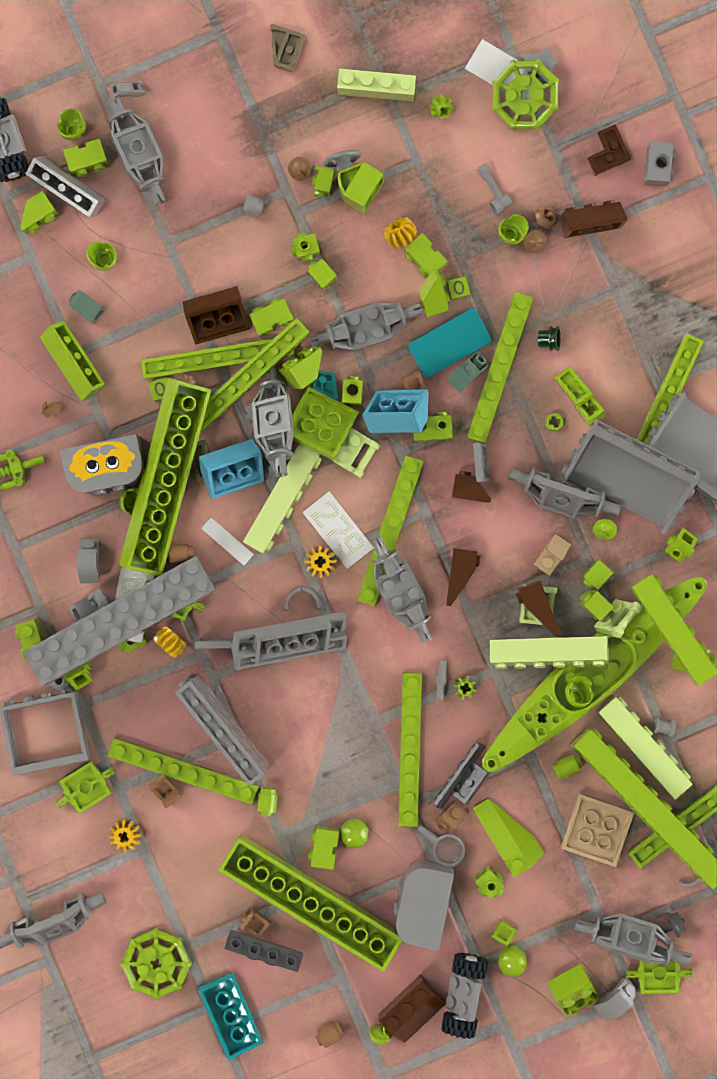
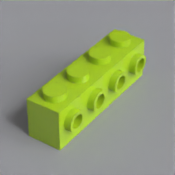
M65 321L49 326L40 336V339L80 401L95 396L105 386V383Z

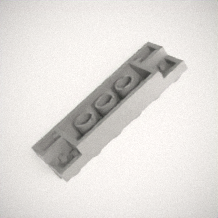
M345 612L234 632L233 640H230L235 669L241 670L344 650L347 642V634L345 632L347 616Z

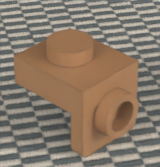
M420 371L401 377L405 390L426 389Z
M163 773L148 785L149 789L162 801L165 808L175 804L180 798L177 786Z
M453 801L434 821L441 831L450 833L460 825L468 813L456 801Z
M253 908L250 912L246 911L239 920L242 922L240 928L242 930L245 928L258 939L271 923Z

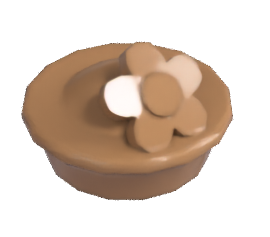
M296 157L290 161L288 171L293 179L302 181L310 176L312 167L306 158Z
M548 206L539 207L535 212V218L540 226L547 229L554 226L557 218L552 208Z
M531 230L523 241L525 249L530 253L542 251L546 246V236L540 230Z
M45 401L41 414L46 418L52 415L55 417L59 416L57 412L63 409L62 401L50 403L49 405Z

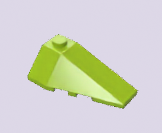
M490 798L472 807L513 877L531 868L545 854L535 836L523 828Z

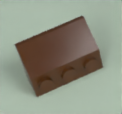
M609 200L603 202V205L598 206L592 203L585 205L581 209L576 207L566 208L561 214L564 238L621 229L627 221V216L621 202Z
M238 286L182 302L184 314L195 345L250 329Z
M419 975L379 1013V1022L391 1035L405 1043L446 1005V1001Z

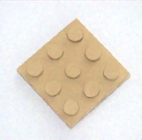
M578 793L560 848L616 867L634 812Z

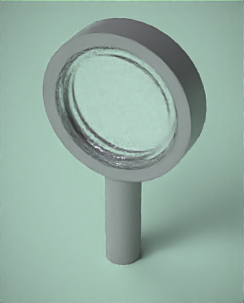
M422 824L416 829L433 842V856L440 865L452 867L459 864L464 858L465 846L462 839L456 834L444 833L436 836Z

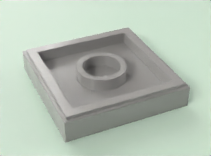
M473 443L476 481L478 483H488L490 477L487 445Z
M233 638L199 639L195 642V649L231 648L230 640H233Z

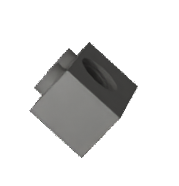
M650 141L647 146L643 184L667 186L673 180L674 169H671V166L676 157V150H673L674 143ZM656 161H662L665 167H658Z

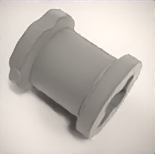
M655 717L652 729L653 734L662 733L673 737L676 721L672 720L670 722Z

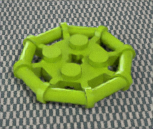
M540 59L531 61L511 60L505 70L492 81V111L501 117L510 127V130L541 129L540 126L559 109L558 82L560 80L543 65ZM519 69H533L531 75H521ZM514 71L516 77L509 85L504 84L503 82ZM538 71L549 81L548 83L543 84L536 77ZM501 87L506 89V102L502 104ZM548 87H550V102L545 101V92ZM523 90H524V91H527V90L530 91V93H529V97H530L529 100H527V99H523V100H522V98H521V97H522V93H521V92H522ZM543 105L548 106L537 119L536 112ZM509 106L514 111V119L503 109L504 107ZM520 115H531L533 121L518 120Z
M154 928V930L135 938L131 937L124 958L120 962V966L123 967L131 986L130 989L153 997L154 1000H158L160 997L176 990L180 991L183 988L189 968L192 966V961L189 959L183 945V939L161 931L159 928ZM154 938V943H152L149 946L144 947L141 944L142 942ZM159 938L172 943V945L169 947L159 943ZM175 947L178 950L181 960H177L176 957H174L173 949ZM137 948L140 951L138 959L131 960ZM159 959V963L162 965L155 968L151 961ZM131 966L137 967V972L140 975V977L137 980L134 976ZM182 966L176 979L173 976L175 967ZM143 980L153 983L154 989L140 983ZM167 980L172 982L171 985L159 989L160 983H164Z

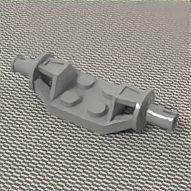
M110 97L107 101L114 113L109 119L112 125L111 138L127 173L140 186L141 192H150L155 206L160 205L159 202L161 204L165 203L166 199L159 187L165 182L164 177H162L163 155L148 122L135 114L133 109L124 110L119 99L120 97H115V99ZM129 119H131L135 125L132 126L129 122Z
M396 302V304L375 303L341 314L333 322L326 324V332L310 336L309 338L313 348L329 343L330 345L332 344L333 350L339 348L356 351L391 340L403 327H407V319L423 315L420 303L405 308L401 307L400 302ZM401 320L400 323H398V324H396V325H394V326H392V327L390 328V325H392V324H394V323H396V322H398V321ZM347 339V341L334 342L335 340Z
M274 366L266 374V381L260 384V390L251 403L254 437L265 452L266 459L274 462L275 476L283 477L282 474H284L285 477L288 475L286 460L293 457L291 448L294 431L290 396L286 390V383L278 380L277 366ZM266 394H270V398L265 399Z
M534 467L528 473L513 468L510 469L507 479L524 484L523 492L528 493L538 507L573 519L592 514L594 517H597L601 511L618 516L621 505L605 500L604 491L600 493L589 487L581 491L578 488L569 487L560 482L549 480L550 474L536 471ZM532 482L541 488L540 493L531 485ZM584 504H596L595 506L583 507Z
M382 536L376 537V540L370 541L378 555L372 561L374 564L373 581L390 614L405 624L407 630L416 629L422 643L428 642L427 639L431 640L433 637L425 624L431 618L427 612L425 595L409 563L397 554L396 549L388 551ZM381 563H383L385 573L382 571ZM404 614H407L411 621Z
M100 892L90 898H86L83 893H79L78 897L64 902L63 913L53 914L51 918L44 921L35 922L27 917L17 923L12 922L10 924V932L0 936V949L12 943H15L18 948H23L25 943L46 945L79 931L86 919L92 917L91 909L107 903L104 893Z
M620 913L604 918L598 917L597 922H594V924L577 918L574 931L591 935V944L597 943L611 952L646 963L664 964V967H668L669 962L672 960L689 966L691 953L674 949V940H670L656 924ZM599 926H613V927H612V930L610 931V930L600 929ZM657 940L666 945L668 949L656 945Z

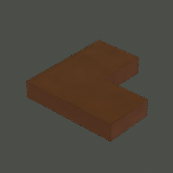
M616 124L597 133L604 150L588 157L595 176L631 160Z

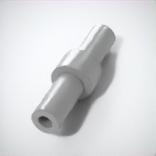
M439 660L438 675H436V699H444L445 684H447L448 678L446 676L447 661Z

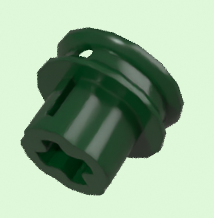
M550 326L549 330H539V348L549 347L550 351L554 349L559 351L561 344L559 326L556 328Z

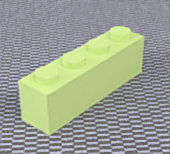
M339 69L337 91L338 95L414 102L416 76Z

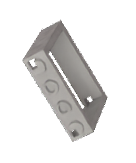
M71 688L60 690V694L57 695L49 692L41 694L42 698L38 699L30 696L22 698L23 702L16 703L15 700L4 702V706L0 707V718L13 776L86 761L91 758L78 691H72ZM71 698L82 752L21 764L10 711Z

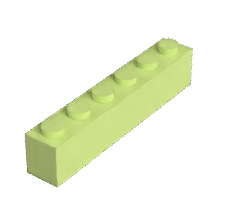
M301 444L298 445L293 457L286 466L288 475L284 477V474H282L283 477L279 478L245 537L244 543L261 553L271 550L275 543L272 541L275 534H280L284 527L282 525L284 518L288 519L294 509L291 506L294 501L298 502L301 498L303 485H308L313 475L310 473L313 468L317 469L322 461L320 458L321 454Z
M607 636L490 640V663L492 666H495V669H507V666L524 669L529 665H534V668H545V665L563 668L566 664H573V667H584L585 664L602 667L604 663H609Z
M614 695L611 696L596 711L676 800L693 785L689 781L691 776L684 769L680 770L676 766L678 762L671 754L667 756L664 752L666 748L659 740L655 742L652 739L653 733L646 725L642 727L638 723L640 718L633 711L630 713L625 708L627 703L621 697L617 699Z

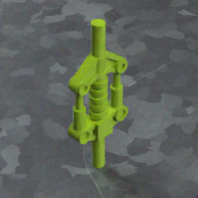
M8 450L5 454H1L0 462L8 460L9 465L5 466V468H0V479L7 477V475H13L14 480L2 483L0 490L24 486L25 469L45 463V457L42 455L22 462L14 451Z

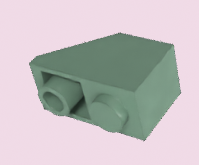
M78 290L77 293L74 292L69 299L70 303L68 306L93 324L96 323L105 310L103 306L81 290Z
M476 351L450 375L447 381L461 393L490 364L484 356Z

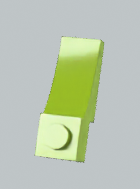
M568 367L554 377L589 427H591L595 419L600 421L606 417L605 410L571 367Z

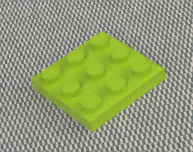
M308 386L292 414L293 441L334 461L359 412Z

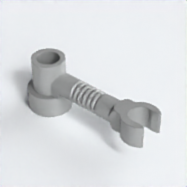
M483 164L477 171L483 180L486 181L496 198L490 201L489 205L492 212L497 216L513 203L508 194L502 195L491 176L488 166Z

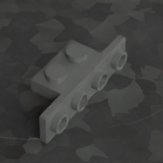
M477 742L471 746L466 759L458 764V770L454 776L449 777L444 790L436 795L433 804L435 807L442 809L452 794L468 805L489 775L486 770L475 763L486 748L483 744Z
M230 930L225 945L226 950L244 955L249 959L260 960L268 965H276L298 972L303 958L302 952Z

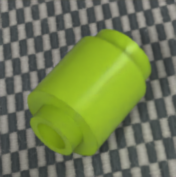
M573 754L556 761V764L553 765L559 779H566L581 772L580 768L583 767L579 757H574Z
M261 788L257 811L261 812V816H272V813H276L278 798L276 789Z

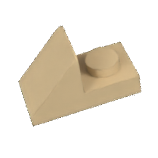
M554 534L533 565L550 576L560 560L564 559L571 544L557 534Z

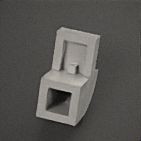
M100 539L80 540V547L77 549V572L80 583H100Z
M99 588L86 598L73 604L69 610L76 622L108 605V598Z
M624 977L613 991L601 995L594 1004V1008L605 1021L618 1018L633 1006L632 1000L639 991L629 978Z

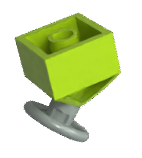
M357 150L341 151L326 157L323 161L324 165L337 168L338 185L344 204L364 215L383 184L384 173L366 162L352 166L351 163L361 157V153Z

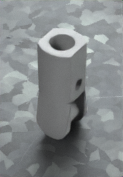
M142 81L115 82L111 85V91L115 97H140L146 94L141 86L143 84Z

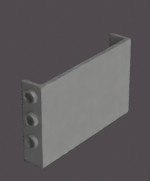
M686 393L675 394L669 402L671 405L668 410H664L659 416L658 420L660 422L649 431V438L645 444L699 471V481L694 488L717 503V419L687 399Z
M595 419L587 434L583 433L580 437L578 450L574 448L569 457L571 459L569 465H564L560 473L563 475L561 483L565 484L566 480L569 479L585 488L589 487L600 493L604 491L606 499L618 505L620 504L622 507L661 526V534L664 535L667 530H671L674 526L676 515H681L683 512L685 501L692 498L695 492L694 487L699 481L700 472Z
M199 674L195 677L190 675L178 685L180 689L175 694L247 785L250 786L254 782L257 784L267 774L269 762Z

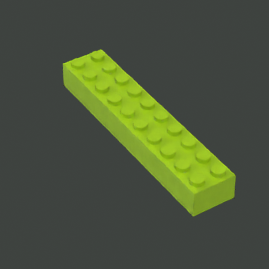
M172 378L167 380L119 565L125 569L157 576L163 574L211 389Z
M584 729L569 745L700 881L714 890L717 887V857L712 855L714 851L706 843L699 842V835L694 830L686 828L684 826L686 822L679 815L670 812L672 810L670 805L661 799L659 800L656 797L658 793L651 786H645L642 783L644 779L637 772L629 769L630 764L624 758H618L615 755L617 751L609 743L604 744L601 740L603 737L597 730Z
M241 833L218 870L382 972L385 971L402 943L396 928Z

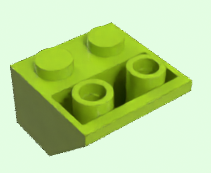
M304 347L297 352L298 356L293 359L289 358L282 363V367L278 370L290 389H303L318 378L322 356L321 348Z
M581 964L547 982L566 1017L577 1014L580 1009L593 1005L600 998Z

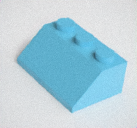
M376 390L362 414L369 432H421L428 420V390Z
M253 439L199 456L201 474L211 499L264 482L262 454Z

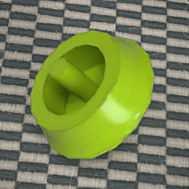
M603 518L594 524L593 532L598 539L610 540L616 535L617 526L612 520Z
M374 1025L369 1029L371 1040L378 1045H385L392 1039V1035L383 1025Z

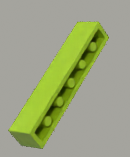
M649 574L632 585L630 589L694 684L700 686L717 675V664L712 657L709 659L705 654L707 651L706 647L701 641L697 642L694 637L696 635L695 631L690 625L687 626L683 621L685 617L680 609L674 608L672 605L674 600L668 592L664 593L661 588L663 584L660 579Z

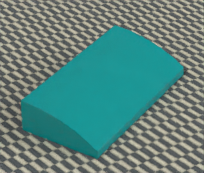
M475 307L409 343L407 348L426 380L490 344L492 340Z
M233 972L196 987L228 1061L263 1044Z

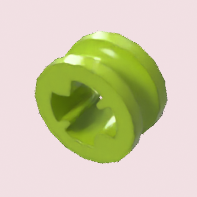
M557 413L550 414L545 419V425L549 430H559L563 425V418ZM553 416L559 420V424H556L557 427L555 428L549 424V420H552L551 417Z

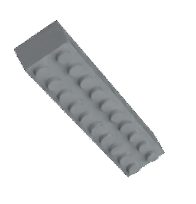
M197 556L23 652L41 685L47 686L216 592Z

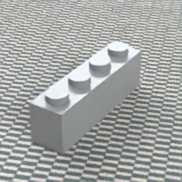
M44 156L34 157L25 173L88 217L98 215L106 200L105 197Z

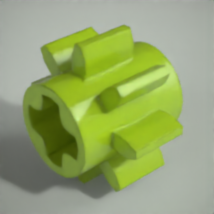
M441 93L433 97L428 105L433 117L438 115L440 120H442V118L450 116L451 110L454 107L449 96L444 97Z
M466 676L465 680L458 677L460 682L453 684L454 687L458 688L455 691V695L460 693L462 700H464L465 696L472 698V691L477 692V689L472 686L476 683L475 680L469 682V676ZM467 683L470 689L463 692L460 686H464Z

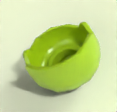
M68 108L60 113V121L57 123L59 134L64 139L78 140L86 131V122L80 111Z
M513 214L507 219L504 218L498 227L499 237L505 244L517 245L523 242L529 230L528 221L518 214Z
M94 241L87 248L88 262L96 270L106 271L115 266L117 261L116 249L108 242Z
M138 487L125 489L119 499L120 508L130 516H132L139 490Z
M577 676L571 679L565 687V695L568 702L574 707L579 708L589 705L594 696V693L591 691L593 683L585 676Z
M357 818L348 819L342 825L340 838L347 847L353 849L360 848L367 842L369 831L364 821Z
M516 945L505 946L499 952V969L504 975L509 977L522 975L527 967V958L521 947Z

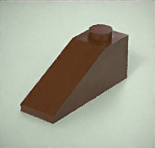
M453 548L447 606L453 604L474 573L475 567H479L480 555H477V551Z
M541 581L517 588L518 593H516L518 603L523 604L554 636H561Z

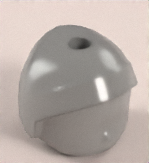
M247 196L243 205L244 213L252 217L260 216L263 210V201L259 197Z

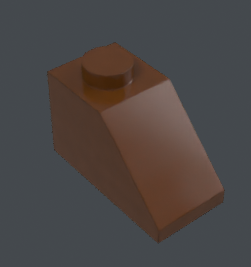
M460 471L459 474H455L451 497L491 503V498L481 484L476 481V477L471 476V472Z

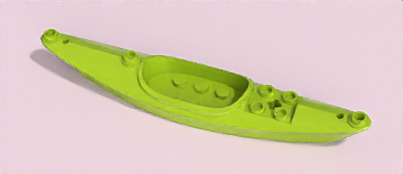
M696 576L664 591V593L668 592L674 600L672 602L674 608H679L684 617H686L706 591L707 582L704 578ZM644 608L639 614L635 615L624 629V634L621 638L600 632L592 636H607L609 663H604L602 667H595L592 664H585L584 667H573V664H566L563 668H555L513 715L486 752L482 760L484 770L487 772L497 771L566 729L620 687L656 651L665 639ZM577 676H585L593 683L591 691L594 693L591 703L583 708L571 705L565 695L566 685ZM545 713L544 720L537 721L539 718L537 715Z

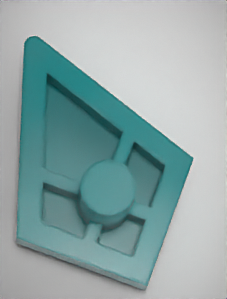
M319 370L318 378L313 381L312 388L338 401L335 374Z

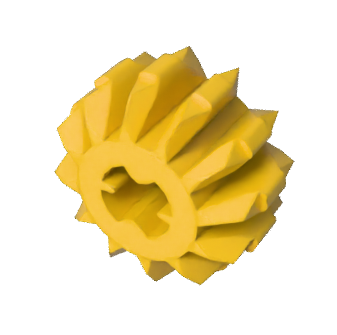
M400 217L398 220L394 219L392 223H388V227L384 229L385 232L383 234L386 242L393 249H401L403 246L407 247V244L413 242L412 240L417 237V230L415 224L408 217Z
M321 545L318 546L317 553L315 548L312 547L311 551L314 555L306 553V556L311 558V561H304V564L311 563V566L307 567L306 570L310 571L313 568V577L317 571H319V578L323 577L322 571L329 576L330 573L327 568L335 570V567L331 566L330 563H337L335 559L330 560V557L334 556L335 553L332 552L327 555L328 547L325 548L323 553ZM319 556L326 560L322 567H318L319 564H315V560H318Z
M167 626L160 629L154 637V641L174 658L180 655L186 647V643Z
M123 819L122 824L116 821V827L112 826L110 828L112 833L108 835V838L114 839L110 844L111 846L117 844V851L121 847H123L124 852L128 851V847L134 850L135 845L140 843L138 838L142 836V833L136 832L140 827L139 825L133 827V820L129 824H127V819ZM124 832L128 833L126 839L122 838Z

